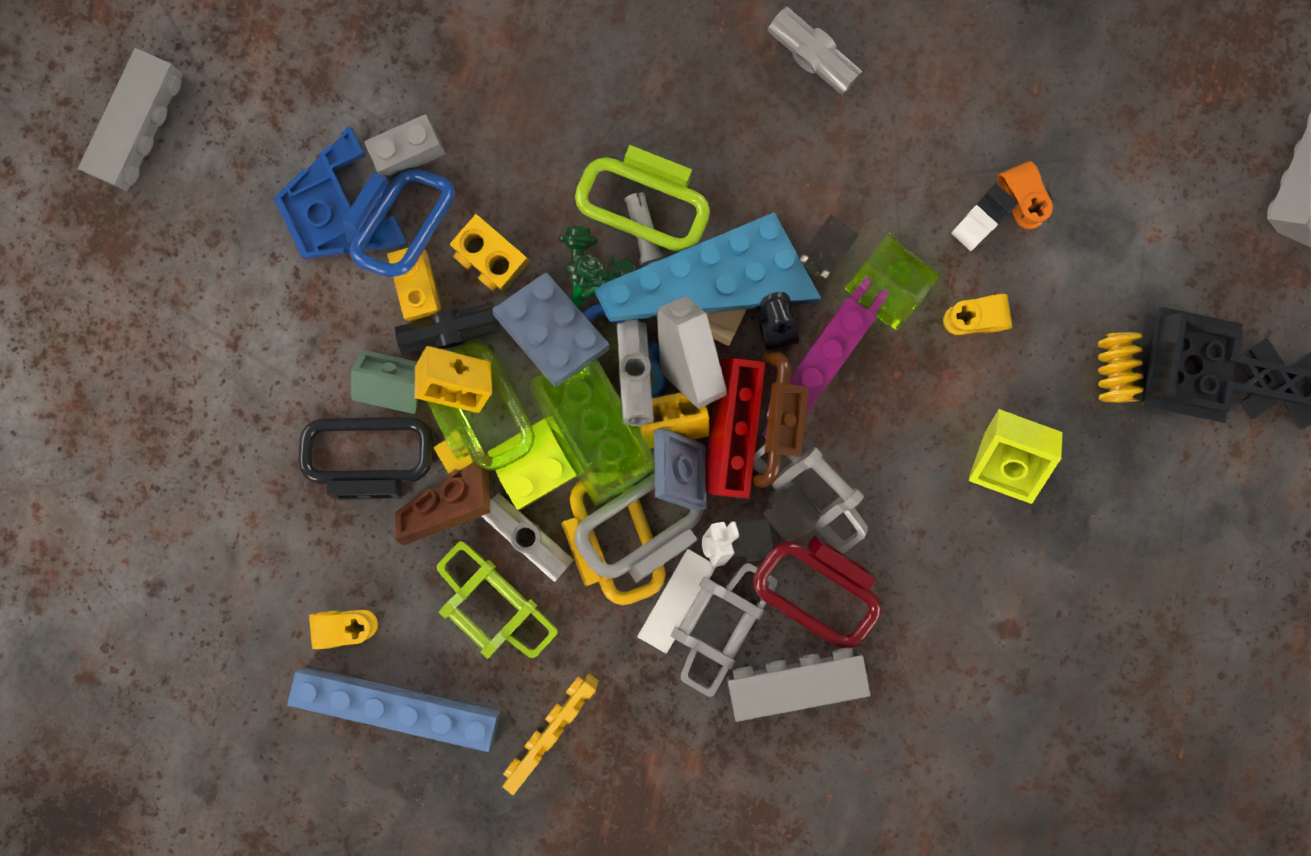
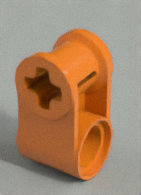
M1032 161L1025 162L997 175L998 185L1018 203L1012 210V213L1020 227L1027 230L1036 229L1043 221L1050 217L1053 204L1042 183L1039 170ZM1028 208H1030L1031 210L1037 209L1039 214H1037L1036 212L1030 213L1028 211Z

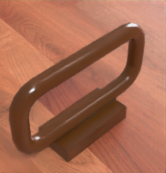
M780 352L763 353L755 359L758 362H765V368L776 365L778 375L777 383H772L764 451L769 453L768 464L763 474L752 472V487H768L776 481L780 473L782 455L800 457L802 455L809 387L790 384V361L785 354Z

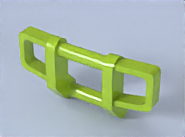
M458 542L437 564V571L456 592L438 613L444 619H451L482 649L480 653L487 659L505 640L528 657H537L557 635V627L536 608L538 605L531 599L527 601L495 570L496 566L490 560L486 561L467 542ZM460 550H464L481 566L463 587L447 570V564ZM484 580H487L518 610L515 616L493 639L489 638L458 608ZM530 614L537 618L549 631L548 636L535 649L529 648L512 635Z

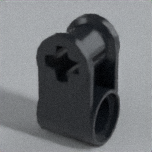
M774 292L765 296L760 302L761 321L759 322L765 350L798 344V324L794 315L791 314L789 294Z

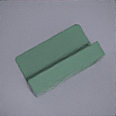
M362 349L351 369V399L415 414L418 409V399L415 398V366L417 362Z

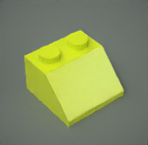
M998 409L985 431L969 475V481L1032 504L1061 460L1063 432Z
M545 418L487 452L500 482L517 510H522L579 476Z

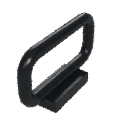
M412 417L322 418L306 425L301 432L299 440L298 462L301 473L312 483L327 484V495L334 500L401 499L402 486L399 483L415 482L426 476L431 468L433 459L432 432L425 422ZM412 430L419 435V462L413 469L320 471L315 469L312 464L313 439L319 432Z

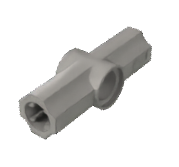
M787 6L778 13L768 27L767 31L793 53L795 61L804 70L811 74L816 72L841 95L847 92L861 75L862 70L837 50L836 43L826 32L819 28L813 29Z
M626 320L621 324H617L623 424L644 426L647 423L653 422L650 380L651 364L648 353L646 323L638 320ZM632 369H638L643 374L634 377L627 374V372Z
M497 493L490 500L491 513L481 517L502 534L515 550L522 552L555 582L574 559L547 536L539 525L528 519L520 510H517L501 493ZM524 527L532 529L536 536L534 544L530 547L522 545L518 538L520 530Z

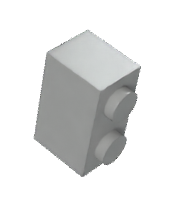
M426 114L364 141L377 172L386 176L387 181L394 178L401 171L417 168L446 155L437 133Z

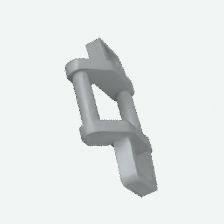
M765 443L755 451L753 468L760 474H763L767 468V463L761 459V456L765 453ZM816 447L806 450L802 453L801 457L785 455L793 462L779 473L772 486L777 491L781 490L811 520L810 524L819 531L828 543L843 554L864 539L868 526L854 508L861 502L864 495L857 488L852 489L821 458L823 454ZM811 467L839 495L836 500L822 511L791 482L803 470L810 469ZM843 512L857 530L847 540H842L828 525Z
M744 563L726 587L704 576L699 584L701 589L679 628L675 627L670 635L675 640L691 648L680 674L681 681L708 697L715 695L728 669L732 670L736 663L734 657L756 619L760 620L765 612L763 608L766 602L762 599L755 605L732 592V589L747 571L756 573L757 567L750 563ZM769 575L767 579L768 587L774 591L778 582L776 578ZM713 594L745 611L723 651L691 634ZM697 651L722 665L715 680L709 687L700 684L688 676Z

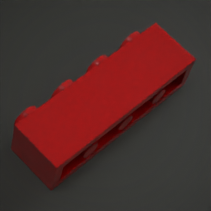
M738 358L718 359L726 386V396L713 401L706 458V493L750 498L765 362Z

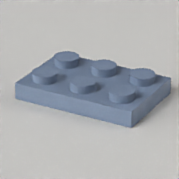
M547 272L492 308L493 316L555 388L609 351L610 344Z

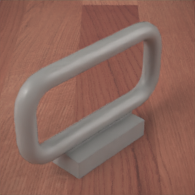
M654 472L584 518L578 524L575 531V543L582 557L597 575L604 578H617L629 571L634 581L638 583L697 541V538L690 529L701 520L703 510L695 511L690 509L687 516L613 565L604 563L588 540L590 531L655 488Z

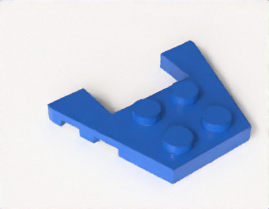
M351 127L346 128L340 133L341 137L330 147L327 146L307 169L304 168L274 197L298 251L305 260L350 254L351 243H348L346 240L342 220L351 208V204L335 171L366 156ZM394 216L380 223L366 245L364 252L399 248L408 245Z

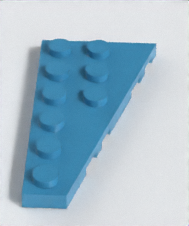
M775 212L595 288V294L609 322L650 318L652 315H657V308L684 296L691 299L705 313L755 309L756 306H760V302L765 296L774 292L789 294L791 303L806 302V304L818 303L821 299Z

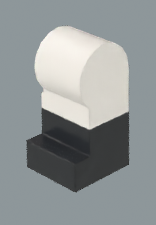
M995 183L951 234L968 250L972 251L1018 203Z

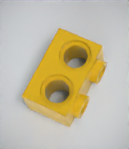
M477 214L474 215L450 243V246L456 251L452 257L467 270L471 265L481 273L478 279L491 291L498 287L505 293L530 264L526 256ZM472 239H482L484 245L479 252H468L467 246ZM507 260L509 268L506 273L496 275L492 272V267L496 261Z

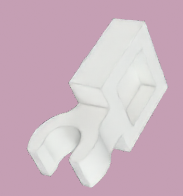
M724 522L711 524L704 534L702 549L705 556L710 558L712 568L725 565L733 556L734 550L731 543L739 537L735 522H731L727 527Z

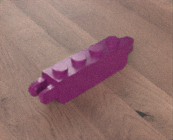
M865 276L852 296L844 300L791 374L790 384L809 387L806 414L876 319V312L890 293L883 288L882 291L877 293L868 310L863 308L857 302L871 286L872 280ZM768 407V412H767L766 415H765V417H767V418H768V415H769V407ZM767 427L762 433L764 438H766Z

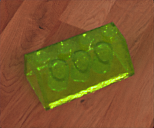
M597 359L556 388L543 373L531 379L530 393L595 507L624 492L655 469L654 456L638 428L629 424H623L622 401Z

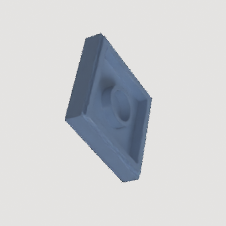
M664 428L655 430V497L695 511L705 510L707 507L705 444Z

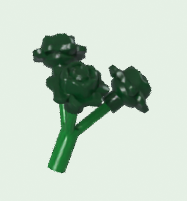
M569 226L565 236H559V242H564L565 246L571 249L572 262H568L566 265L567 270L570 272V280L573 282L572 295L569 299L579 309L584 300L595 294L596 287H601L602 284L637 270V268L628 257L619 260L615 255H612L611 261L613 265L611 266V273L607 274L602 260L595 258L591 254L584 255V250L595 245L598 239L591 236L589 228ZM594 286L583 293L584 288Z

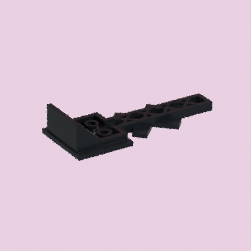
M1158 307L1141 406L1226 423L1233 391L1250 394L1239 402L1250 419H1255L1270 407L1282 401L1299 429H1305L1311 425V391L1304 394L1300 386L1307 383L1311 389V352L1291 366H1287L1267 338L1248 350L1253 358L1239 356L1243 336L1242 323ZM1187 357H1190L1196 363V369L1192 374H1189L1184 368V362ZM1236 364L1241 365L1248 376L1241 383L1233 382ZM1263 376H1265L1268 380L1267 383H1265V381L1263 380Z

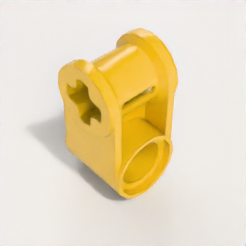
M996 294L956 303L943 316L945 329L953 335H965L980 332H999L1013 328L1008 295ZM960 313L961 316H966L967 322L964 323L961 319L957 320L956 315Z
M369 610L324 611L309 614L312 649H327L342 645L359 644L371 638L378 629L377 617ZM358 622V624L364 625L365 630L361 632L360 629L354 628V623Z

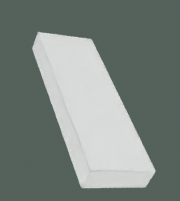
M687 548L637 637L667 654L675 640L670 636L675 627L679 628L701 589L699 584L705 576L710 579L716 567L712 568L709 560Z

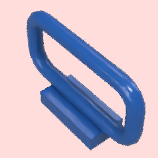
M412 168L399 172L388 185L386 176L374 172L342 220L346 240L348 243H351L350 256L354 263L364 270L387 277H397L408 273L418 261L453 203L455 191L451 182L440 175ZM419 182L441 191L440 198L399 262L386 263L364 254L366 245L407 183Z

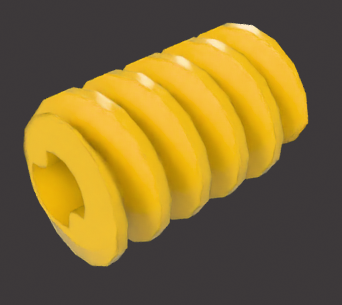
M1133 332L1104 334L1107 338L1098 341V347L1108 351L1099 354L1098 360L1108 363V365L1100 367L1098 373L1108 376V378L1098 382V386L1109 391L1099 395V400L1103 402L1140 401L1134 399L1133 395L1144 390L1142 387L1133 385V382L1142 379L1143 374L1133 372V368L1143 365V361L1133 358V355L1143 351V348L1133 345L1132 341L1142 338V334Z

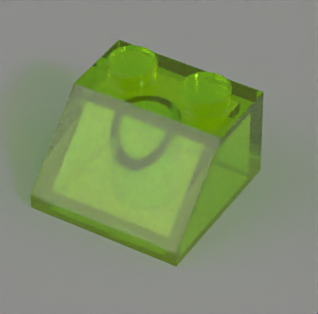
M888 233L844 289L852 295L865 276L872 280L871 286L858 300V302L863 303L868 308L873 303L877 293L882 291L883 288L890 292L876 314L882 322L898 330L921 304L940 274Z

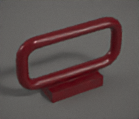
M816 535L807 544L808 548L796 542H783L776 545L767 554L754 575L756 594L763 601L834 646L842 649L853 648L863 642L877 624L881 616L882 607L879 597L870 590L877 581L870 571ZM787 555L795 556L868 605L867 614L851 634L842 635L768 587L767 579L783 557Z

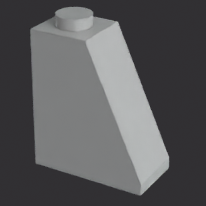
M687 296L657 308L660 372L698 409L726 396V386L706 313Z

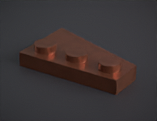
M479 451L471 457L473 462L461 471L454 469L446 475L447 481L435 490L426 489L395 512V540L404 546L491 513L488 457L482 451Z

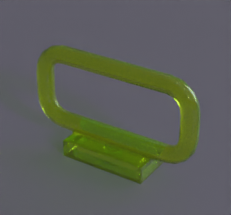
M481 343L465 344L450 351L470 357L478 356L482 360L491 362V378L521 434V441L517 446L498 456L489 457L484 453L462 409L427 401L451 451L458 460L470 455L473 461L485 470H498L522 459L532 449L535 434L494 353L489 347Z

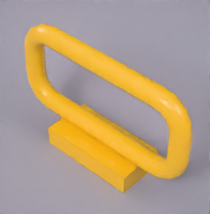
M614 469L604 470L585 477L576 483L570 495V505L574 518L561 522L584 586L599 582L607 599L614 604L629 605L649 598L659 592L664 585L666 577L665 567L662 565L652 572V579L647 584L622 592L615 587L612 578H604L597 575L580 554L575 543V531L578 524L588 516L583 503L585 493L607 483H616L621 488L622 493L634 486L630 478L623 472ZM638 499L630 504L628 509L641 543L644 545L654 537ZM592 529L588 535V540L600 559L606 563L594 529Z

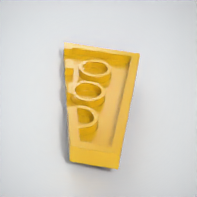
M588 673L584 679L578 676L566 691L570 695L563 706L557 703L545 718L549 722L542 734L536 730L524 746L529 750L521 761L515 757L503 774L507 779L502 787L512 795L515 794L540 762L544 752L548 751L564 730V726L571 723L585 703L584 700L586 698L589 700L594 694L599 680Z

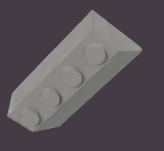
M1311 112L1307 119L1305 133L1302 139L1295 145L1294 158L1290 167L1282 175L1279 192L1275 200L1270 203L1267 211V220L1279 234L1311 247Z

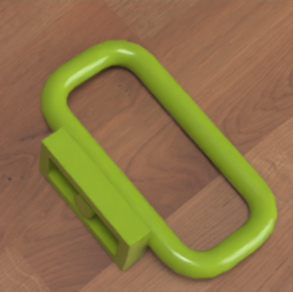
M632 145L628 147L624 162L603 157L589 163L584 170L575 193L576 205L582 214L677 252L698 244L710 215L709 205L704 196L695 190L687 188L692 169ZM602 171H610L691 203L695 206L697 213L688 235L684 238H676L590 203L588 196L596 176Z

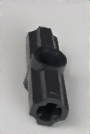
M493 302L460 311L459 309L444 310L431 314L428 319L396 326L395 336L401 355L424 351L426 346L437 347L438 349L451 348L466 343L468 339L500 332V324L493 316L492 308L495 307Z

